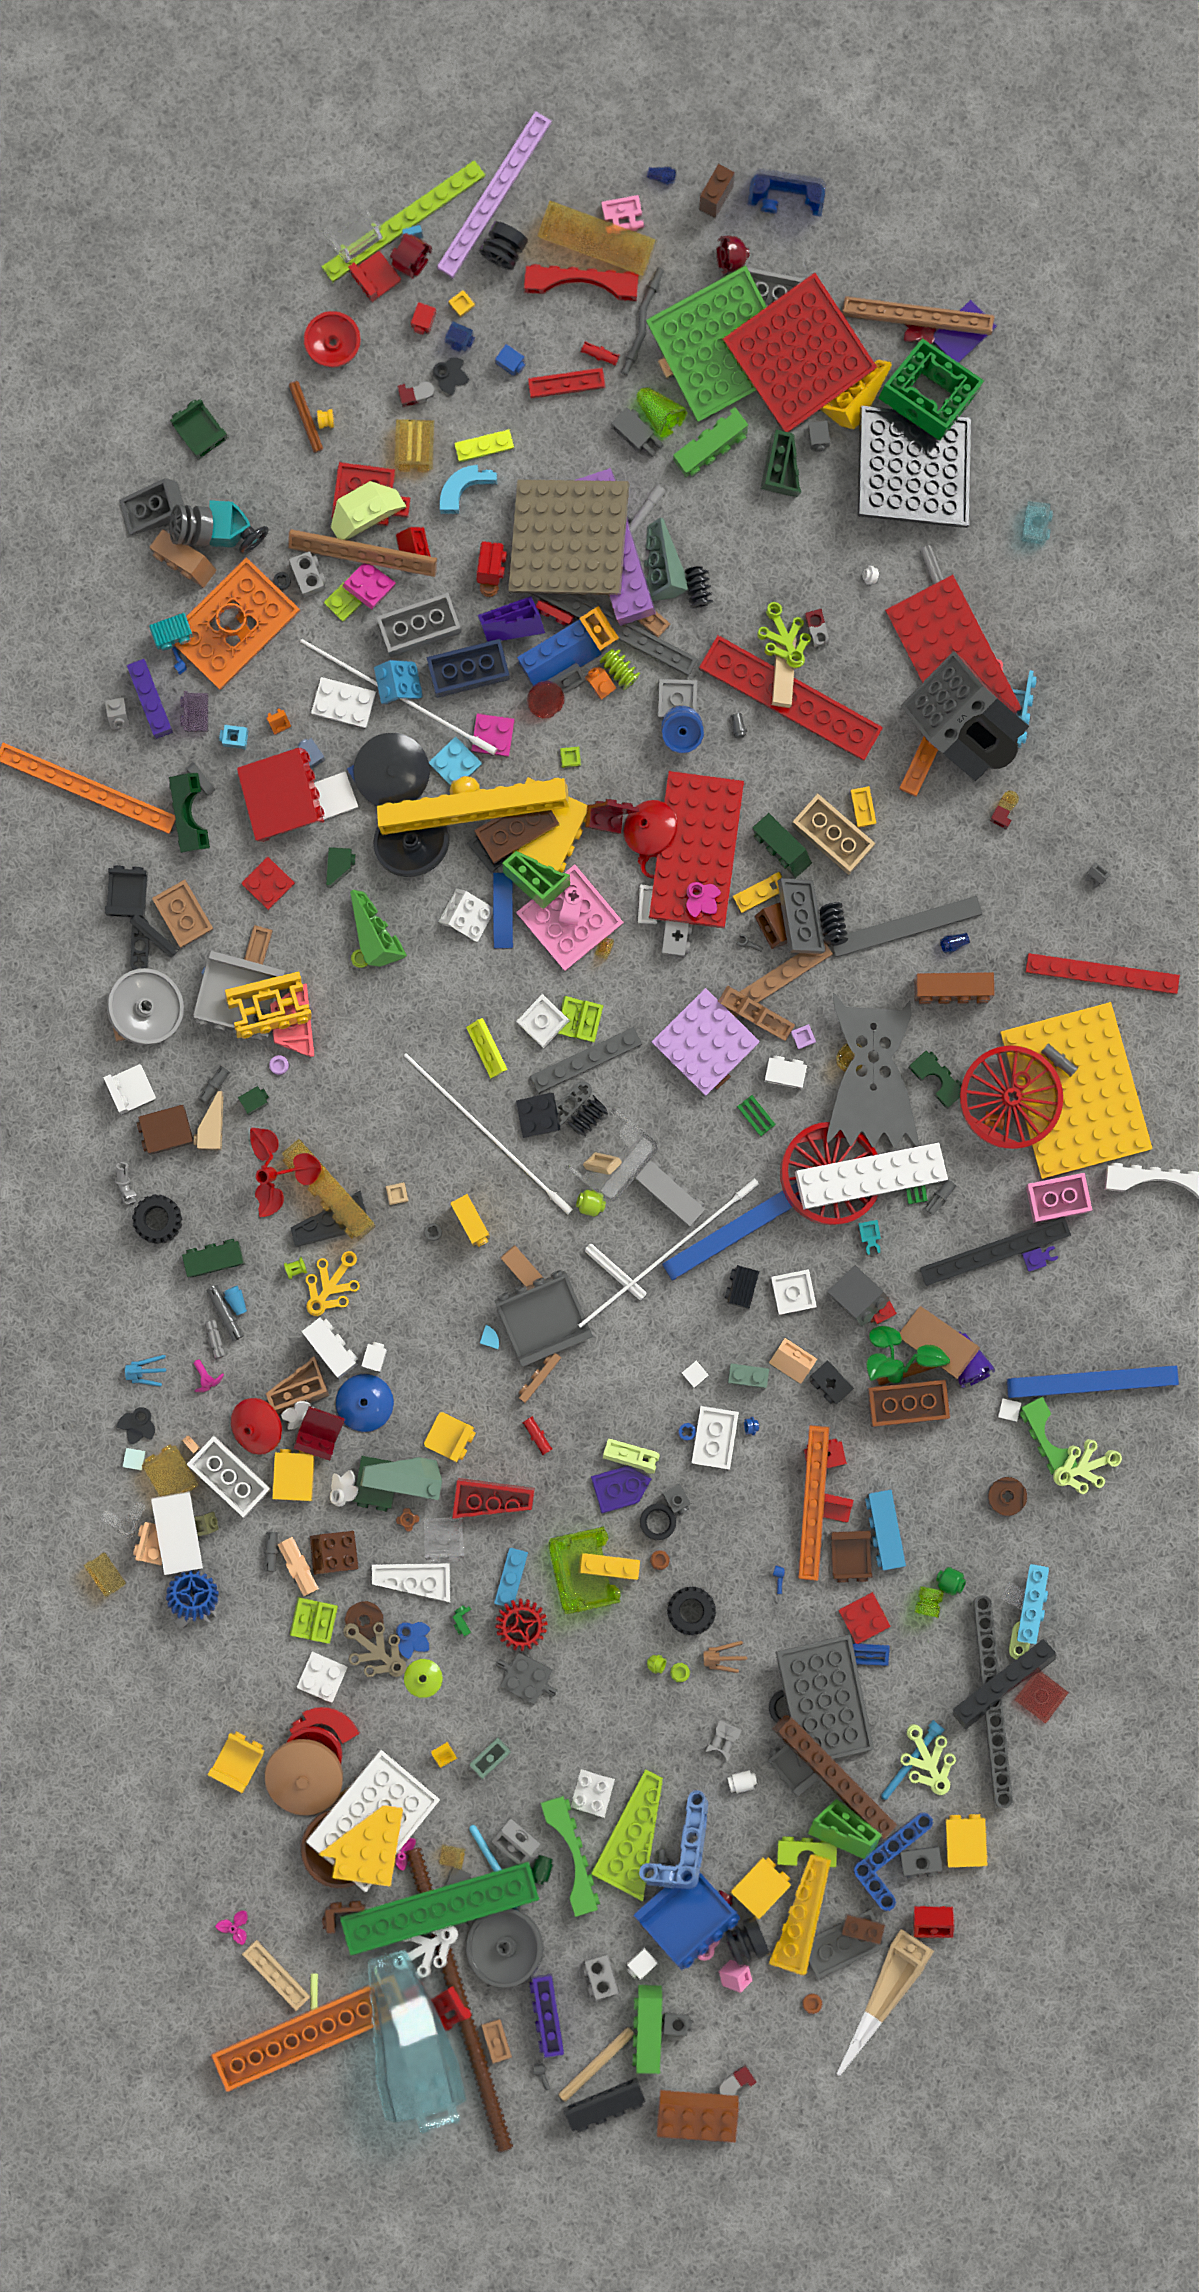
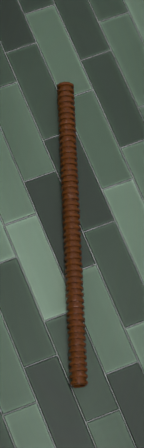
M417 1847L406 1851L405 1855L408 1856L407 1861L410 1862L409 1867L412 1869L410 1872L414 1875L412 1878L415 1879L414 1885H417L416 1891H419V1894L434 1889L431 1887L433 1886L430 1883L431 1877H428L429 1871H426L427 1865H424L426 1862L422 1858L424 1855L420 1852L422 1848ZM433 1933L432 1935H430L431 1938H435L438 1936ZM441 1944L435 1948L437 1950L436 1956H439ZM449 1946L446 1957L447 1963L444 1967H441L443 1969L441 1972L445 1975L443 1979H446L445 1985H448L447 1989L453 1986L464 2007L471 2010V2007H468L469 2001L466 2000L467 1995L464 1994L466 1991L462 1988L464 1984L461 1983L462 1978L459 1977L460 1971H457L458 1966L455 1965L456 1960L453 1958L455 1955L451 1952L453 1949ZM470 2016L467 2020L459 2022L458 2027H461L459 2031L463 2034L461 2037L465 2040L463 2044L466 2045L465 2050H468L467 2056H470L469 2062L472 2063L471 2068L474 2069L472 2073L476 2076L474 2077L477 2080L476 2086H479L478 2092H481L480 2098L483 2099L482 2104L485 2105L483 2108L487 2111L485 2115L488 2116L487 2121L490 2122L489 2128H492L491 2134H494L493 2140L496 2141L494 2144L498 2147L496 2151H507L513 2147V2143H510L512 2139L508 2136L510 2133L506 2130L508 2127L505 2126L506 2120H503L504 2114H501L502 2108L499 2107L500 2102L497 2101L499 2097L496 2096L497 2091L494 2090L495 2084H492L493 2078H490L491 2072H488L489 2066L486 2065L488 2062L484 2059L486 2055L483 2054L482 2043H479L480 2037L477 2036L478 2031L475 2030L477 2026L473 2023L475 2020Z

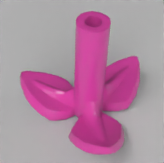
M200 1359L193 1363L201 1376L200 1382L202 1386L196 1389L195 1392L209 1391L211 1386L215 1387L221 1382L224 1376L223 1373L214 1379L208 1375Z
M409 1838L395 1857V1865L401 1871H404L408 1864L404 1851L412 1850L415 1847L416 1840L414 1838Z
M244 1910L237 1912L234 1915L233 1924L228 1919L219 1921L215 1926L216 1929L222 1933H233L234 1941L244 1945L247 1937L246 1932L240 1929L239 1926L246 1924L248 1919L247 1912Z

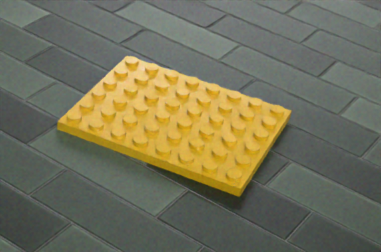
M1111 1002L1000 1032L1004 1046H1021L1042 1055L1053 1066L1062 1084L1063 1107L1060 1118L1053 1130L1045 1138L1032 1145L1041 1179L1153 1149ZM1048 1043L1059 1053H1064L1066 1055L1065 1058L1078 1067L1071 1077L1058 1066L1055 1067L1054 1063L1041 1053ZM1006 1053L1012 1073L1014 1053ZM1018 1054L1016 1073L1025 1070L1030 1057ZM1034 1060L1027 1073L1032 1080L1044 1071V1068ZM1046 1072L1021 1091V1093L1053 1085L1052 1080ZM1017 1076L1016 1078L1018 1085H1025L1024 1077ZM1054 1088L1022 1096V1098L1056 1102ZM1021 1101L1050 1119L1052 1118L1055 1106ZM1021 1106L1036 1128L1042 1132L1049 1122ZM1025 1120L1029 1137L1032 1139L1037 1135Z

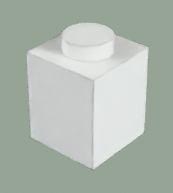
M373 1342L372 1345H367L362 1367L381 1372L387 1349H384L383 1344Z
M644 1947L627 1963L629 1966L627 1971L634 1978L638 1976L641 1979L658 1962Z

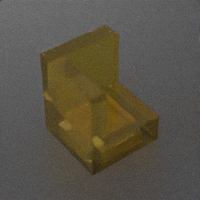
M442 1844L439 1863L462 1869L466 1848Z

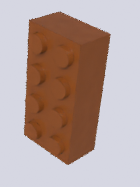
M994 972L917 973L914 978L915 1001H919L921 1005L931 1004L932 1001H938V1004H950V1001H957V1004H968L971 1000H976L977 1004H986L994 997Z
M946 1380L867 1389L871 1427L950 1419Z
M660 2090L657 2137L736 2143L739 2096Z

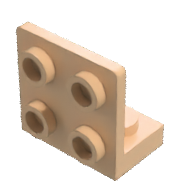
M145 1522L144 1525L140 1526L138 1536L141 1539L140 1543L135 1545L133 1555L136 1556L135 1560L145 1561L162 1566L156 1524Z

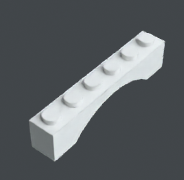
M1111 1163V1166L1106 1167L1104 1190L1124 1192L1130 1187L1143 1182L1166 1181L1184 1187L1199 1199V1172L1188 1171V1174H1182L1177 1169H1169L1168 1172H1164L1158 1167H1150L1149 1170H1145L1139 1165H1130V1168L1123 1167L1121 1163Z

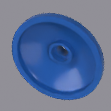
M360 1374L353 1376L342 1384L337 1393V1413L339 1417L345 1419V1425L356 1431L369 1432L380 1428L388 1421L393 1411L394 1400L389 1386L382 1379L374 1375ZM362 1399H366L368 1401V1404L366 1406L361 1405L360 1402Z

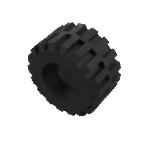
M154 1194L150 1197L146 1196L144 1200L138 1202V1206L133 1210L135 1211L134 1215H132L135 1231L141 1238L154 1244L167 1243L166 1241L168 1240L171 1241L179 1233V1228L182 1226V1215L179 1207L174 1201L164 1195ZM154 1208H161L168 1214L167 1225L158 1231L150 1229L146 1223L147 1214Z
M693 1586L684 1587L672 1595L668 1602L667 1615L671 1625L678 1632L685 1635H698L708 1630L713 1624L716 1616V1606L712 1597L705 1590ZM689 1599L697 1600L703 1607L702 1617L693 1623L685 1621L680 1615L681 1605Z

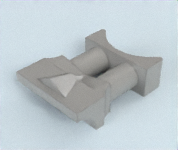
M719 1720L714 1740L711 1745L708 1744L706 1752L718 1750L724 1754L726 1761H728L731 1756L729 1753L734 1741L739 1738L742 1730ZM725 1738L726 1741L721 1750L718 1747L722 1739Z

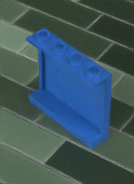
M700 1872L698 1884L694 1888L664 1887L634 1914L635 1918L681 1971L689 1968L699 1955L705 1954L709 1946L714 1942H718L728 1929H732L737 1925L740 1919L737 1912L733 1910ZM692 1874L686 1875L684 1877V1881H690L692 1879Z

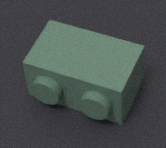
M731 1363L728 1384L766 1389L769 1369Z
M497 1737L469 1765L483 1779L511 1753V1750Z

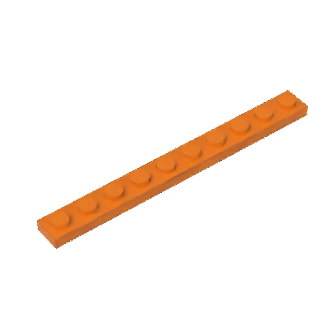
M2 743L0 747V763L169 835L171 834L176 821L175 815L6 743Z

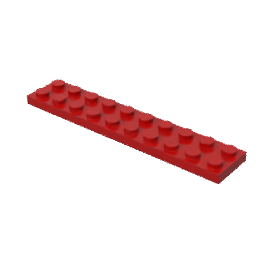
M717 635L699 667L703 672L862 761H865L883 729L882 726L796 678L793 679L791 707L772 705L774 666Z

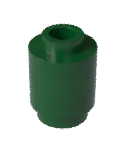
M538 1854V1858L535 1859L531 1870L535 1883L543 1885L544 1882L549 1881L554 1865L552 1864V1858Z

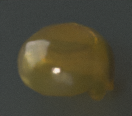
M848 1043L842 1046L836 1055V1063L844 1072H846L849 1064L855 1057ZM863 1065L857 1066L856 1072H858Z

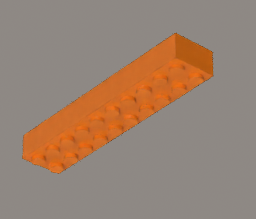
M391 1974L215 2051L212 2054V2058L228 2092L408 2013L409 2010L394 1974Z

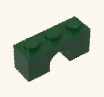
M926 1050L908 1068L920 1081L929 1075H934L940 1079L941 1088L934 1096L948 1109L960 1098L962 1083L959 1080L954 1081L950 1076L952 1074L946 1066L941 1067L937 1062L939 1059L933 1052L928 1053Z

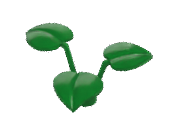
M877 1326L869 1334V1340L874 1346L878 1348L890 1347L891 1357L888 1358L881 1353L873 1354L868 1358L867 1373L871 1381L887 1377L890 1382L899 1383L903 1379L904 1372H908V1368L915 1359L919 1365L924 1367L950 1364V1359L942 1349L935 1345H923L917 1349V1354H914L907 1365L904 1366L902 1361L894 1360L893 1345H899L902 1341L901 1334L896 1329L888 1326Z

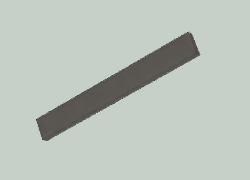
M977 896L848 933L844 936L848 938L847 942L832 946L835 956L839 957L982 915Z

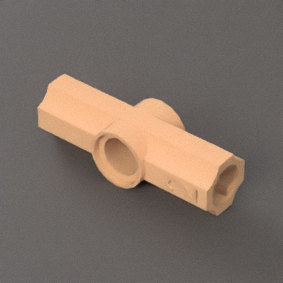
M293 1537L277 1544L287 1562L286 1566L292 1578H295L303 1596L319 1589L310 1572V1566L306 1563L305 1557L301 1554Z

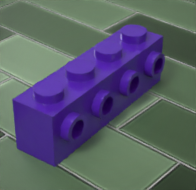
M552 1973L533 1976V1981L529 1982L531 1994L535 1993L536 1999L532 2004L534 2013H538L539 2019L535 2023L537 2033H541L542 2038L541 2041H538L540 2053L544 2052L545 2058L564 2055Z

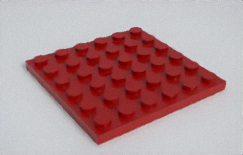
M815 272L722 338L781 429L785 432H789L877 368Z

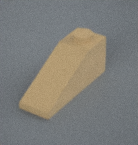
M222 1091L217 1092L198 1127V1134H194V1145H197L198 1150H222Z

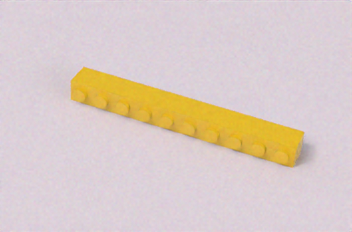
M553 778L549 781H534L529 784L518 783L508 787L498 786L488 790L478 789L475 792H459L455 795L444 794L439 797H424L414 801L404 800L401 803L394 804L385 803L377 806L378 827L382 835L567 808L569 807L568 786L564 778Z

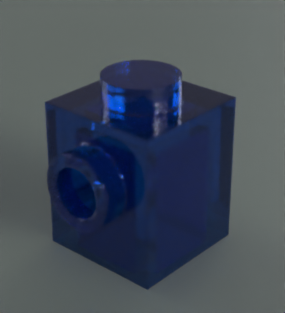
M452 321L445 336V343L451 345V348L455 351L461 352L463 350L466 352L467 348H471L475 341L473 330Z

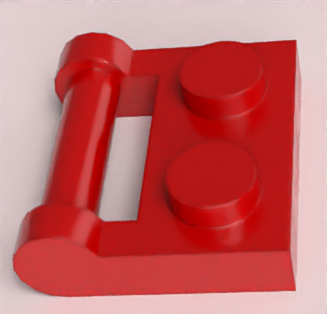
M453 1986L426 2002L440 2028L445 2032L452 2029L456 2023L461 2020L465 2021L471 2016L470 2010L464 2007ZM454 2009L457 2014L447 2019L445 2014Z

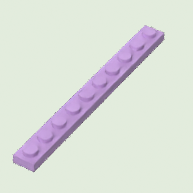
M535 111L437 266L438 270L454 278L551 125V120Z

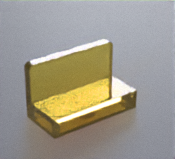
M102 1553L84 1565L105 1597L110 1596L126 1584L106 1553Z

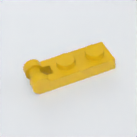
M780 872L733 896L741 914L779 894V889L772 890L770 884L775 882L778 887L777 881L782 878Z

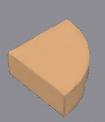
M186 1436L182 1440L194 1454L200 1450V1447L190 1436Z

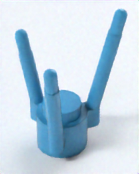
M161 1355L142 1361L131 1362V1365L125 1366L126 1380H132V1383L162 1386L159 1382L139 1378H142L143 1373L166 1372L165 1368L142 1369V1366L139 1365L166 1358V1356Z

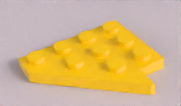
M382 1805L320 1851L319 1856L335 1858L332 1878L391 1887L403 1808Z

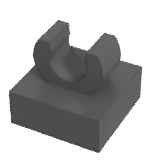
M1095 863L1087 872L1089 875L1085 880L1088 881L1090 878H1094L1096 883L1093 887L1096 888L1099 884L1102 885L1111 874L1098 863Z

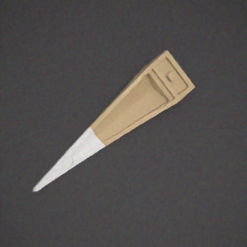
M902 1929L890 1946L869 2003L837 2071V2076L844 2072L920 1976L934 1953L932 1949Z

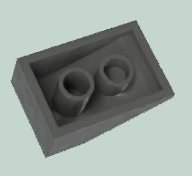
M167 478L120 499L129 535L169 525L173 507L176 504L184 505L178 482Z

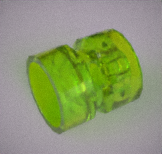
M920 1586L918 1592L920 1601L916 1602L914 1613L939 1618L941 1610L939 1603L943 1601L944 1591Z

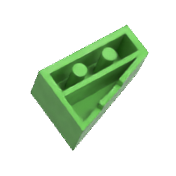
M515 851L502 863L503 873L542 909L546 908L571 885L569 874L556 871L549 865L547 867L539 863L538 860L518 851Z
M835 1799L813 1820L808 1832L809 1835L863 1859L876 1849L882 1834L838 1799Z

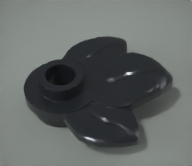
M453 357L446 362H439L433 367V376L439 380V386L445 393L454 395L455 386L464 385L469 382L467 374L461 370L464 360ZM444 369L446 373L444 375H440L439 370Z
M139 1407L133 1413H126L117 1423V1428L127 1430V1438L130 1444L139 1442L143 1436L150 1440L154 1437L155 1426L151 1422V1413L147 1408ZM140 1413L145 1414L143 1421H140L138 1418Z

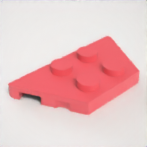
M303 984V991L295 993L299 1006L309 1004L307 984ZM290 993L286 994V995H285L284 997H282L281 999H285V998L291 997V996H290ZM276 1001L270 1004L271 1013L279 1011ZM293 1005L284 1007L285 1016L296 1013ZM311 1020L301 1025L298 1023L292 1024L286 1029H272L275 1044L303 1055L314 1057Z

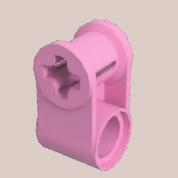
M572 887L566 891L559 922L578 926L583 899L582 893L578 888ZM573 892H576L579 899L576 898L575 901H571L569 895H573Z

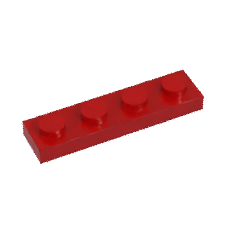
M603 368L528 378L531 399L605 388Z

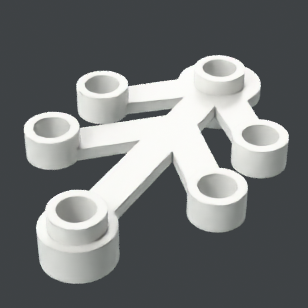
M454 1926L433 1931L431 1933L438 1935L433 1939L420 1935L403 1940L405 1942L413 1941L421 1944V1946L406 1955H396L393 1959L394 1968L406 1970L410 1965V1961L425 1953L423 1964L418 1967L417 1973L421 1977L429 1976L434 1951L439 1944H441L439 1956L434 1958L433 1963L437 1968L444 1967L447 1963L446 1957L449 1946L458 1938L457 1929ZM446 1931L450 1933L449 1938L445 1936ZM439 1958L442 1959V1964H441V1965L438 1964V1959H439ZM398 1959L402 1961L401 1966L397 1963ZM423 1967L426 1968L425 1975L422 1973Z

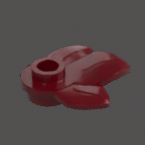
M904 324L908 328L904 334V342H920L922 338L930 344L934 342L933 333L937 328Z

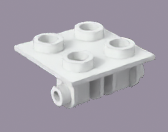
M581 1769L571 1807L605 1817L615 1779Z

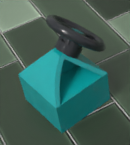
M210 500L209 508L213 515V532L209 542L210 546L233 548L243 539L244 541L239 548V552L246 554L256 548L268 535L269 528L267 526H262L255 530L235 503Z

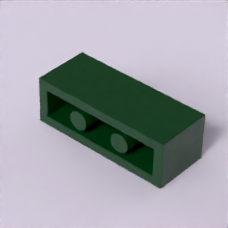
M234 1239L225 1240L223 1245L216 1246L215 1243L205 1245V1249L197 1251V1248L186 1250V1254L182 1255L188 1278L245 1264L240 1242Z

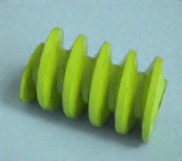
M612 649L599 662L601 664L605 663V669L610 668L609 674H615L614 680H620L619 686L625 685L624 691L638 679L640 672L633 674L635 666L628 668L630 661L623 662L626 656H618L621 650L614 651Z

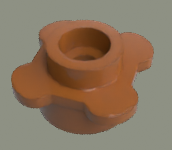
M405 1508L403 1514L397 1517L396 1522L404 1526L406 1531H411L413 1525L419 1522V1516L414 1515L409 1508Z

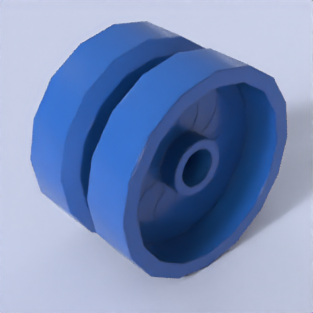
M676 706L664 715L661 722L663 740L672 751L688 753L695 750L701 744L704 736L703 723L700 715L693 708Z

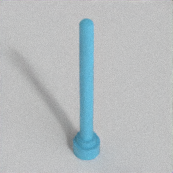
M471 1825L469 1830L493 1871L502 1870L477 1827Z

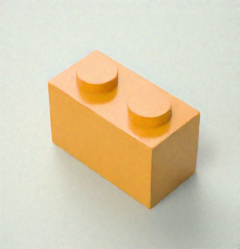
M599 606L579 618L599 650L619 639Z

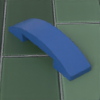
M493 873L494 948H513V882L504 873Z

